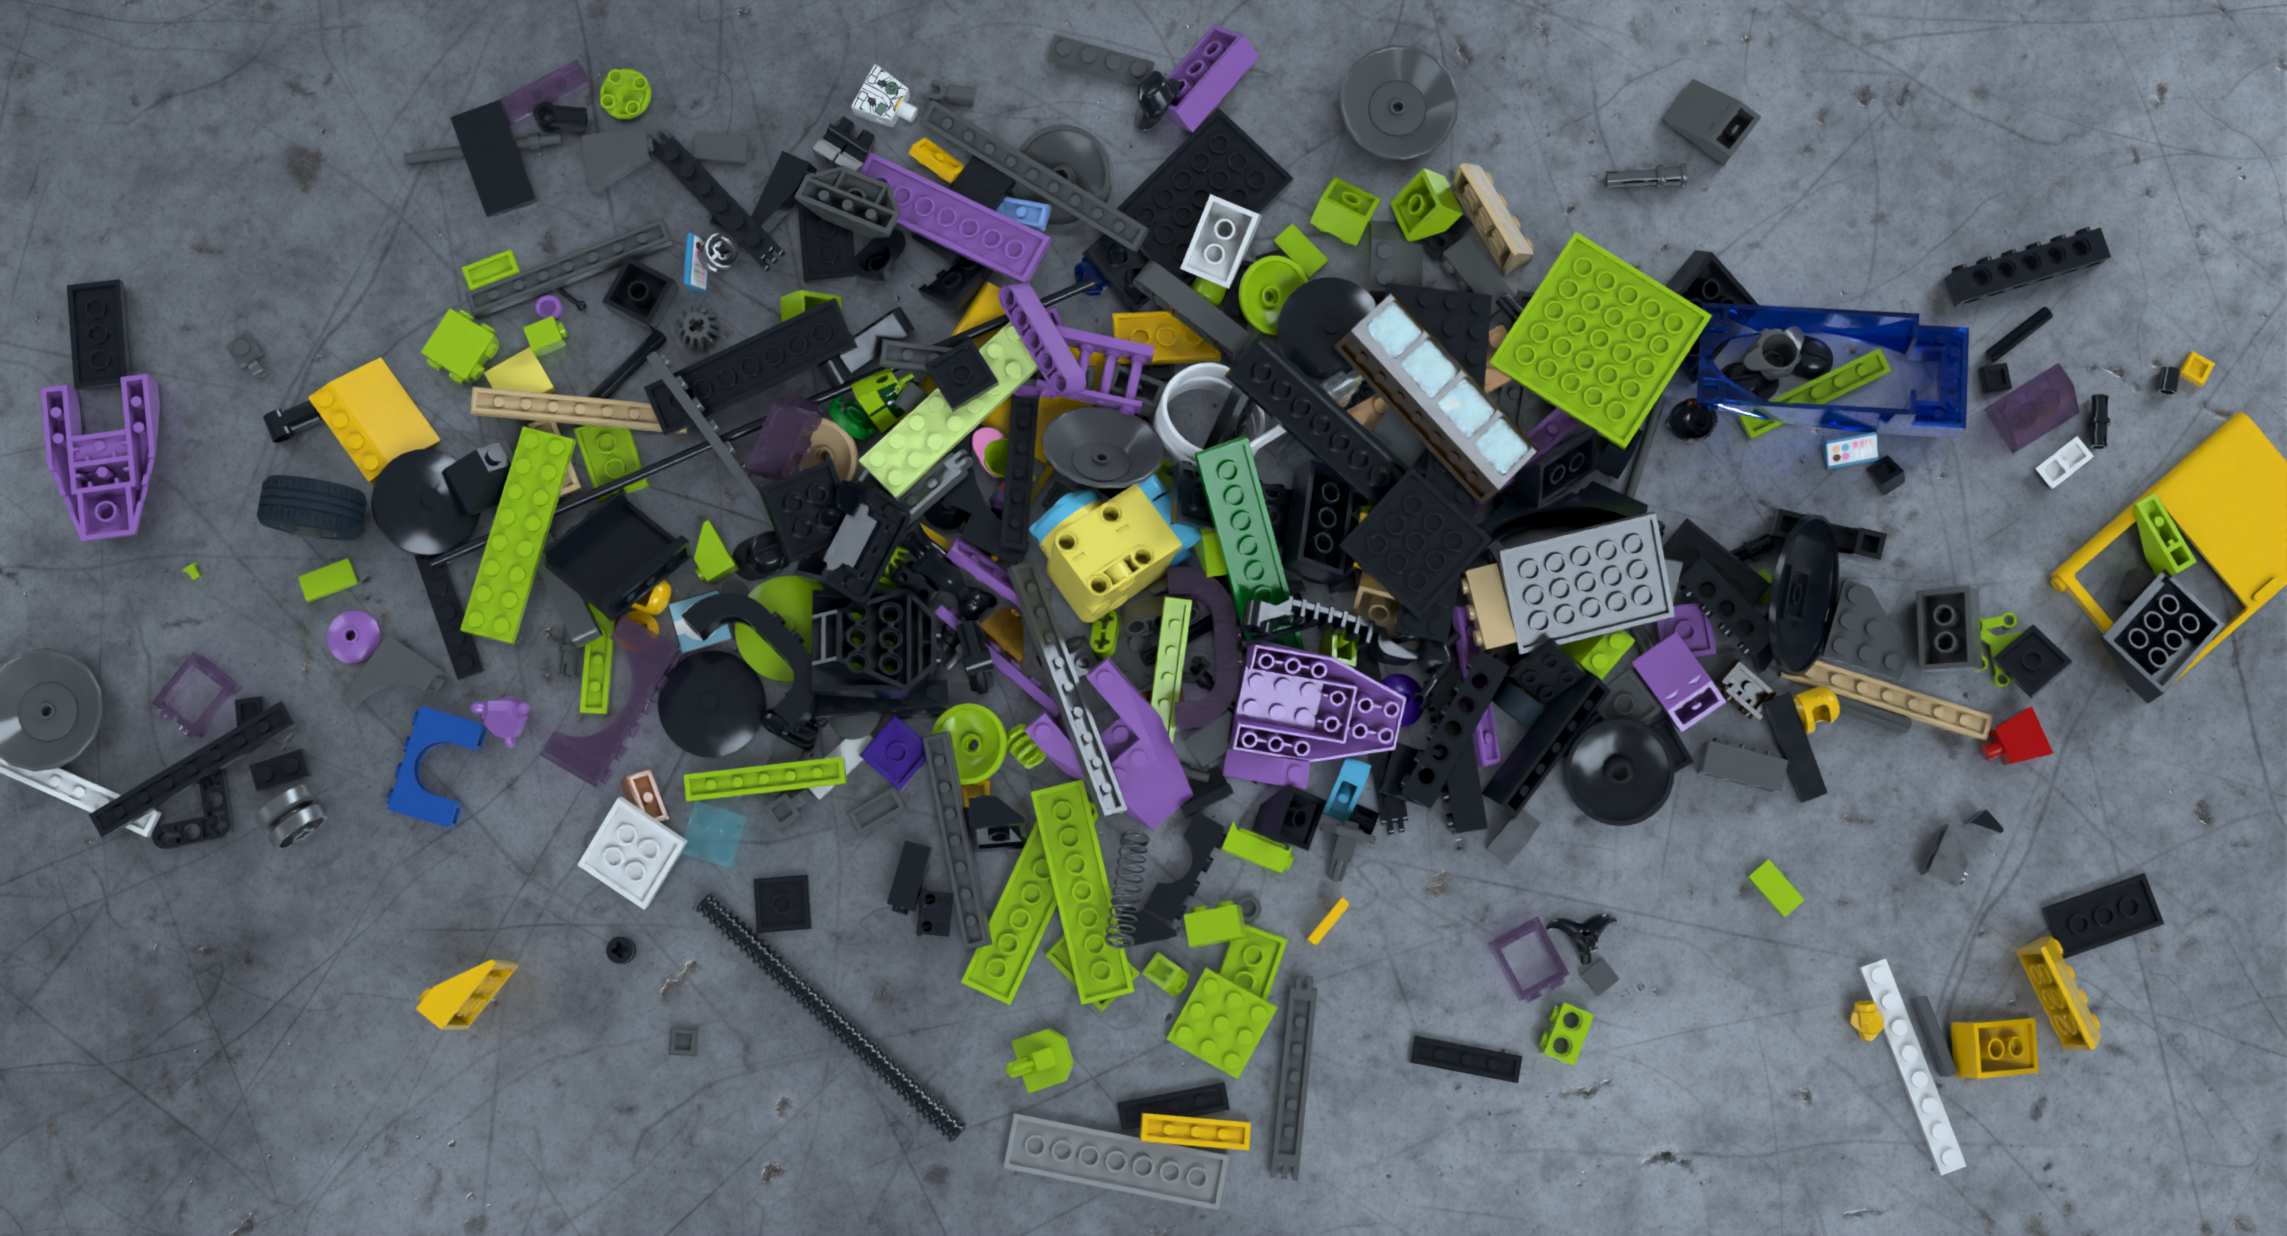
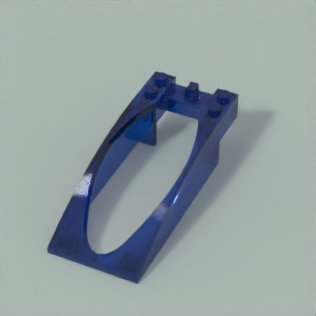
M1702 302L1701 309L1711 314L1712 317L1700 334L1696 405L1760 419L1856 432L1961 438L1966 430L1969 327L1919 325V313ZM1792 326H1797L1803 333L1851 339L1880 348L1909 361L1938 362L1937 401L1916 400L1917 389L1911 390L1903 409L1771 402L1746 390L1726 377L1715 365L1712 355L1714 349L1725 341L1759 335V332L1765 328L1769 330H1786Z

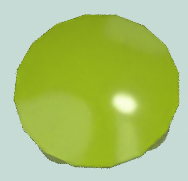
M633 69L611 70L600 89V103L609 115L617 119L629 120L638 117L646 110L651 100V88L648 80L641 73Z

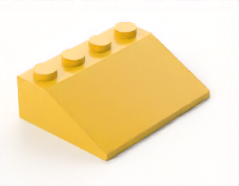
M381 357L329 382L308 397L367 481L373 486L381 471L394 458L412 450L432 449L442 442Z
M2046 936L2015 950L2063 1049H2095L2102 1037L2099 1031L2101 1026L2097 1017L2090 1013L2086 1005L2088 1004V999L2083 990L2078 989L2074 981L2076 976L2072 967L2065 963L2061 955L2063 954V949L2060 943L2053 939L2052 936Z
M491 959L434 986L432 989L427 988L418 999L420 1004L416 1007V1010L441 1030H467L519 965L512 961Z

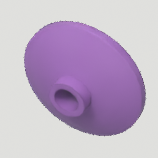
M347 611L340 614L331 622L327 631V645L330 652L340 661L349 664L362 663L368 660L376 651L381 641L379 625L373 617L361 611ZM354 631L355 638L349 641L347 634Z

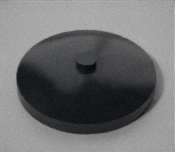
M1325 277L1309 281L1298 287L1287 298L1280 311L1277 324V338L1281 352L1311 380L1323 383H1338L1354 378L1360 374L1334 346L1378 305L1366 290L1349 280Z
M418 449L399 455L384 467L373 487L371 507L379 530L390 543L410 554L436 556L460 546L473 533L481 512L469 517L467 516L443 473L446 467L458 461L457 458L438 450Z
M716 650L698 652L677 663L664 679L658 698L660 721L669 738L686 752L704 758L729 756L746 747L760 731L762 716L767 709L765 689L755 670L736 655Z
M1610 718L1589 726L1575 739L1566 758L1565 778L1571 798L1583 813L1607 825L1628 826L1650 818L1665 804L1674 783V762L1665 741L1648 725L1629 718Z

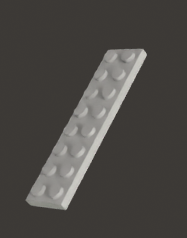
M1014 1113L1003 1168L1220 1210L1229 1155L1180 1145L1139 1142V1137Z

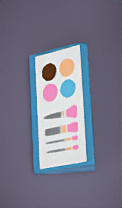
M688 233L686 238L683 284L688 291L706 292L709 272L702 267L698 258V251L701 244L707 239L693 233Z
M1877 432L1828 440L1821 444L1827 470L1879 460Z

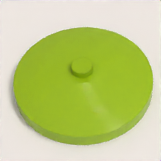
M797 576L772 578L754 588L747 596L762 604L771 614L776 611L785 620L786 624L784 627L789 632L795 630L804 639L802 645L811 655L812 591L822 590V588L803 581ZM735 623L736 642L745 661L765 678L776 682L793 683V669L753 629L747 625Z

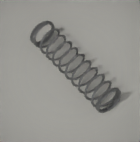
M1125 831L1121 834L1120 838L1122 847L1118 851L1120 857L1117 859V864L1119 866L1115 869L1117 877L1114 879V884L1116 886L1112 889L1114 896L1110 901L1113 906L1109 909L1111 916L1107 920L1110 926L1106 929L1107 935L1104 939L1107 945L1114 948L1127 949L1134 945V938L1132 936L1118 932L1109 933L1108 931L1110 928L1125 933L1136 931V928L1132 925H1112L1110 919L1114 917L1126 923H1134L1138 920L1130 914L1113 915L1112 909L1116 908L1128 913L1139 911V908L1132 904L1122 903L1115 905L1113 903L1116 897L1129 903L1141 901L1134 894H1115L1116 888L1130 893L1142 891V888L1135 884L1125 883L1118 885L1116 883L1118 878L1131 883H1141L1144 881L1141 876L1136 874H1118L1119 868L1132 873H1142L1145 871L1143 866L1137 864L1120 865L1119 863L1121 858L1139 864L1147 861L1144 856L1138 854L1148 852L1145 846L1149 844L1150 838L1145 833L1139 831ZM1127 837H1142V838L1146 839L1147 841H1145V842H1132V841H1129V840H1127V839H1125V838H1127ZM1127 847H1141L1145 851H1135ZM1124 848L1130 852L1138 854L1122 855L1121 850ZM1126 857H1140L1143 858L1144 861H1134ZM1125 866L1139 867L1143 870L1134 871L1125 868ZM1123 876L1138 877V878H1140L1141 880H1139V881L1129 880V879L1124 878ZM1121 886H1132L1139 888V890H1128ZM1119 896H1131L1138 900H1127ZM1118 906H1129L1136 908V910H1126ZM1117 916L1132 917L1135 920H1124ZM1116 926L1130 927L1133 930H1123ZM1108 938H1112V939H1114V940H1116V941L1123 942V943H1127V944L1115 943V942H1112V941L1108 940Z

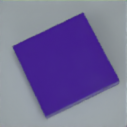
M893 715L859 754L863 760L898 790L905 786L927 760L923 739L896 715Z

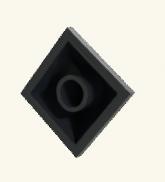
M499 442L472 451L443 470L445 477L468 517L499 506L511 463Z
M1288 785L1260 805L1252 830L1309 851L1327 800Z
M979 795L976 798H969L970 830L974 852L1024 848L1027 842V835L1023 816L996 796Z

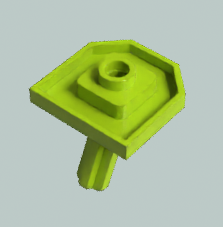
M1049 1028L1011 1041L1017 1060L1006 1064L1007 1069H1005V1073L1009 1074L1010 1078L1023 1076L1028 1093L1067 1081L1074 1066V1061L1065 1036Z

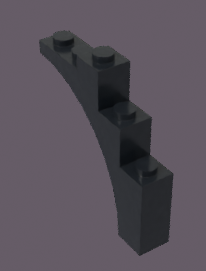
M974 429L942 459L948 454H956L962 449L972 459L971 439ZM972 465L967 469L968 475L947 492L943 498L946 504L971 515L969 519L965 518L959 528L958 532L961 533L960 539L1011 565L1022 564L1031 546L1030 542L1027 541L1026 553L999 550L1001 521L985 502L977 485Z
M1592 481L1584 489H1580L1578 494L1565 489L1537 507L1515 492V486L1509 484L1504 490L1495 495L1493 499L1494 510L1490 512L1488 518L1477 525L1492 539L1481 554L1485 553L1496 543L1528 530L1553 526L1590 527L1647 513L1648 505Z

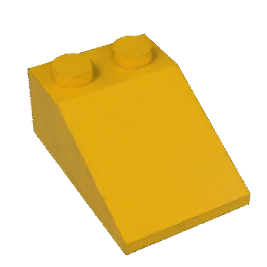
M2035 1018L1950 1022L1953 1062L1957 1069V1074L1954 1077L1981 1079L2039 1073Z

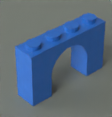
M421 706L420 710L415 712L412 719V726L414 728L411 737L408 736L404 743L403 752L406 753L403 762H400L395 770V778L397 780L394 789L391 788L386 798L387 810L455 829L463 803L430 793L420 779V764L430 749L441 744H454L481 752L488 728L482 723Z

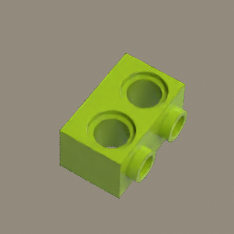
M1560 1002L1559 1006L1555 1005L1549 1016V1021L1552 1022L1549 1032L1544 1031L1539 1042V1046L1542 1047L1540 1053L1567 1065L1575 1066L1594 1015L1565 1002ZM1568 1012L1576 1017V1024L1572 1028L1566 1027L1563 1022V1018ZM1557 1038H1562L1566 1042V1049L1561 1054L1557 1053L1553 1048V1043Z

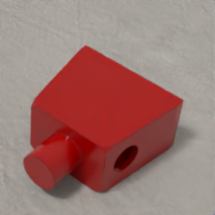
M2032 706L2018 711L1990 729L1989 735L1992 742L1981 746L1982 754L1987 761L1999 756L2003 765L2053 754Z

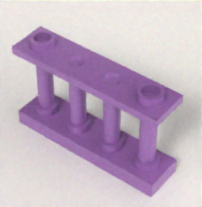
M1055 325L1067 346L1078 348V351H1080L1078 364L1085 376L1090 354L1097 352L1104 354L1106 357L1098 392L1084 389L1082 392L1059 395V397L1119 409V412L1125 415L1140 414L1142 401L1135 400L1142 365L1152 363L1155 346ZM1120 357L1130 359L1132 363L1125 398L1109 395L1116 360ZM1037 379L1036 392H1040L1041 396L1051 399L1058 396L1051 390L1047 381Z

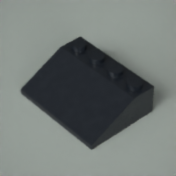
M1695 250L1665 286L1712 315L1676 370L1693 384H1695L1759 306L1713 252Z
M2164 569L2100 639L2127 685L2148 704L2167 691L2225 624Z

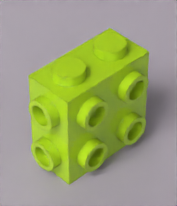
M449 308L421 353L427 358L425 363L439 371L442 367L449 372L447 376L455 382L462 384L465 381L472 385L474 380L477 381L482 376L485 369L483 366L489 358L492 359L496 355L500 341L494 335L496 331L484 323H481L479 326L472 322L473 317L460 309L457 313Z

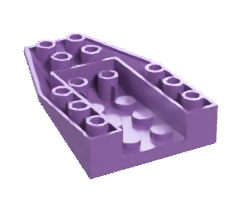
M1267 641L1247 648L1228 742L1234 750L1306 762L1395 750L1406 697L1334 657Z

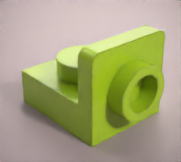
M1158 951L1141 973L1173 997H1176L1178 993L1185 989L1187 980L1190 977L1188 973Z

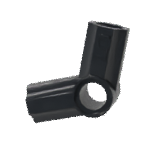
M966 621L956 625L957 636L963 651L961 655L971 691L985 694L993 686L991 671L994 670L991 654L989 648L985 646L979 621Z

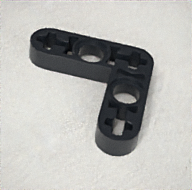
M225 768L213 777L214 784H220V788H207L208 785L213 786L211 778H207L199 783L204 816L158 826L152 834V840L157 847L161 849H175L225 839L233 833L234 819ZM219 792L223 797V802L219 807L214 808L210 805L209 799L213 793ZM225 811V814H219L220 821L226 823V827L222 828V833L214 829V826L219 824L218 816L212 815L211 812ZM192 824H197L200 828V834L196 839H190L187 836V829ZM165 830L167 833H179L181 837L168 839V844L166 841H161V836L165 835Z

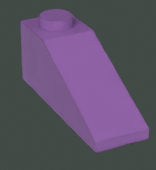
M1226 749L1222 776L1282 786L1291 785L1296 788L1307 789L1310 762Z

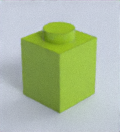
M553 316L523 327L532 352L537 357L567 346L564 339L568 336L562 321L558 323Z

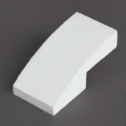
M2076 436L2037 466L2035 470L2048 486L2053 489L2094 456L2079 437Z

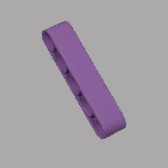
M1027 283L1003 286L998 295L1000 305L1051 390L1058 396L1082 392L1086 387L1084 372L1033 288Z

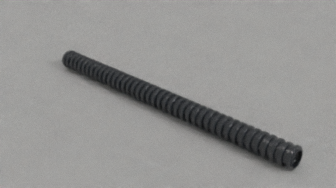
M711 893L698 904L696 911L698 913L702 912L704 919L708 918L711 925L714 923L716 930L720 929L723 936H728L727 940L729 942L733 941L735 947H740V952H746V957L748 959L752 958L754 964L758 963V968L760 970L764 969L767 976L771 975V980L773 982L776 980L779 987L783 986L785 993H791L790 997L792 999L795 997L797 999L796 1003H802V1008L804 1010L808 1009L811 1016L814 1014L816 1016L815 1020L817 1022L820 1020L823 1027L827 1026V1031L829 1033L833 1032L836 1039L839 1037L841 1044H847L846 1048L848 1050L852 1049L854 1051L853 1055L856 1056L858 1054L860 1056L859 1060L861 1062L864 1060L867 1067L871 1066L873 1068L872 1072H877L880 1079L883 1077L886 1085H892L891 1089H896L898 1096L903 1095V1100L905 1102L909 1101L912 1108L915 1106L917 1108L916 1112H921L924 1119L928 1118L930 1120L929 1124H934L937 1131L940 1129L942 1136H948V1141L951 1142L966 1128L965 1122L961 1123L958 1116L955 1118L952 1110L947 1111V1106H942L940 1104L941 1100H935L933 1098L935 1095L933 1093L929 1094L926 1087L923 1089L920 1081L917 1083L914 1076L910 1077L908 1075V1070H902L903 1066L901 1064L898 1066L896 1064L897 1060H891L889 1053L885 1054L882 1047H877L878 1043L876 1041L872 1042L870 1036L866 1037L864 1035V1030H858L859 1026L857 1024L853 1025L852 1019L849 1018L847 1020L845 1013L841 1014L838 1007H833L834 1003L832 1001L828 1002L826 996L822 997L820 995V990H814L815 986L813 984L809 985L808 979L805 978L803 980L801 973L797 974L794 967H789L790 963L788 961L784 962L782 956L778 957L776 950L772 951L769 944H764V939H758L759 935L757 933L753 934L750 927L746 928V923L744 921L740 922L738 916L734 917V912L732 910L728 911L725 904L722 906L720 899H714L715 895Z

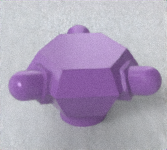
M513 696L496 698L484 703H472L471 711L481 716L483 724L496 737L503 738L506 747L512 748L515 746L516 738L521 736L528 719L526 713L530 710L529 704L527 702H520Z

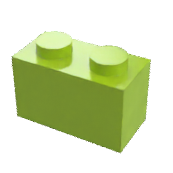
M1233 901L1217 903V908L1207 910V906L1191 908V913L1184 914L1189 947L1199 948L1247 938L1242 906L1233 905Z

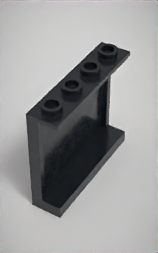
M623 488L616 494L610 495L602 505L590 511L583 520L570 527L564 535L555 542H551L542 551L546 568L611 621H614L692 557L689 540L683 535L677 539L630 503Z

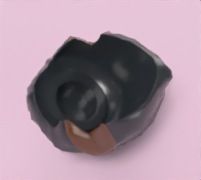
M1688 398L1676 404L1669 417L1665 420V424L1677 438L1685 442H1699L1709 437L1718 423V415H1716V411L1706 400Z

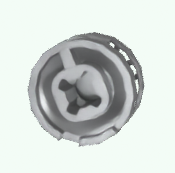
M724 233L711 235L699 247L698 258L702 267L713 274H722L728 271L739 260L740 253H738V243L732 236L724 235Z

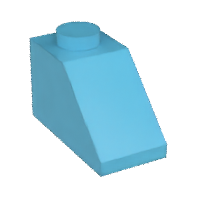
M1346 757L1322 813L1341 821L1348 820L1364 788L1371 765L1352 757Z

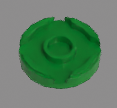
M838 396L829 404L828 411L834 422L851 436L868 440L876 432L877 426L872 424V419L858 402L851 399L845 401L843 396Z

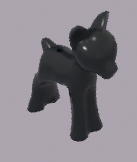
M915 520L906 528L898 546L906 549L916 558L912 569L928 577L940 590L954 594L957 599L958 610L967 621L979 620V616L987 608L994 607L997 604L995 596L990 592H985L976 587H969L965 584L959 567L946 557L948 551L924 532L918 520Z

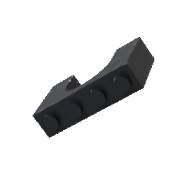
M1783 509L1775 510L1769 536L1786 540L1794 525L1806 515ZM1830 523L1836 536L1838 553L1871 561L1881 560L1887 537L1886 533L1861 527L1852 528Z

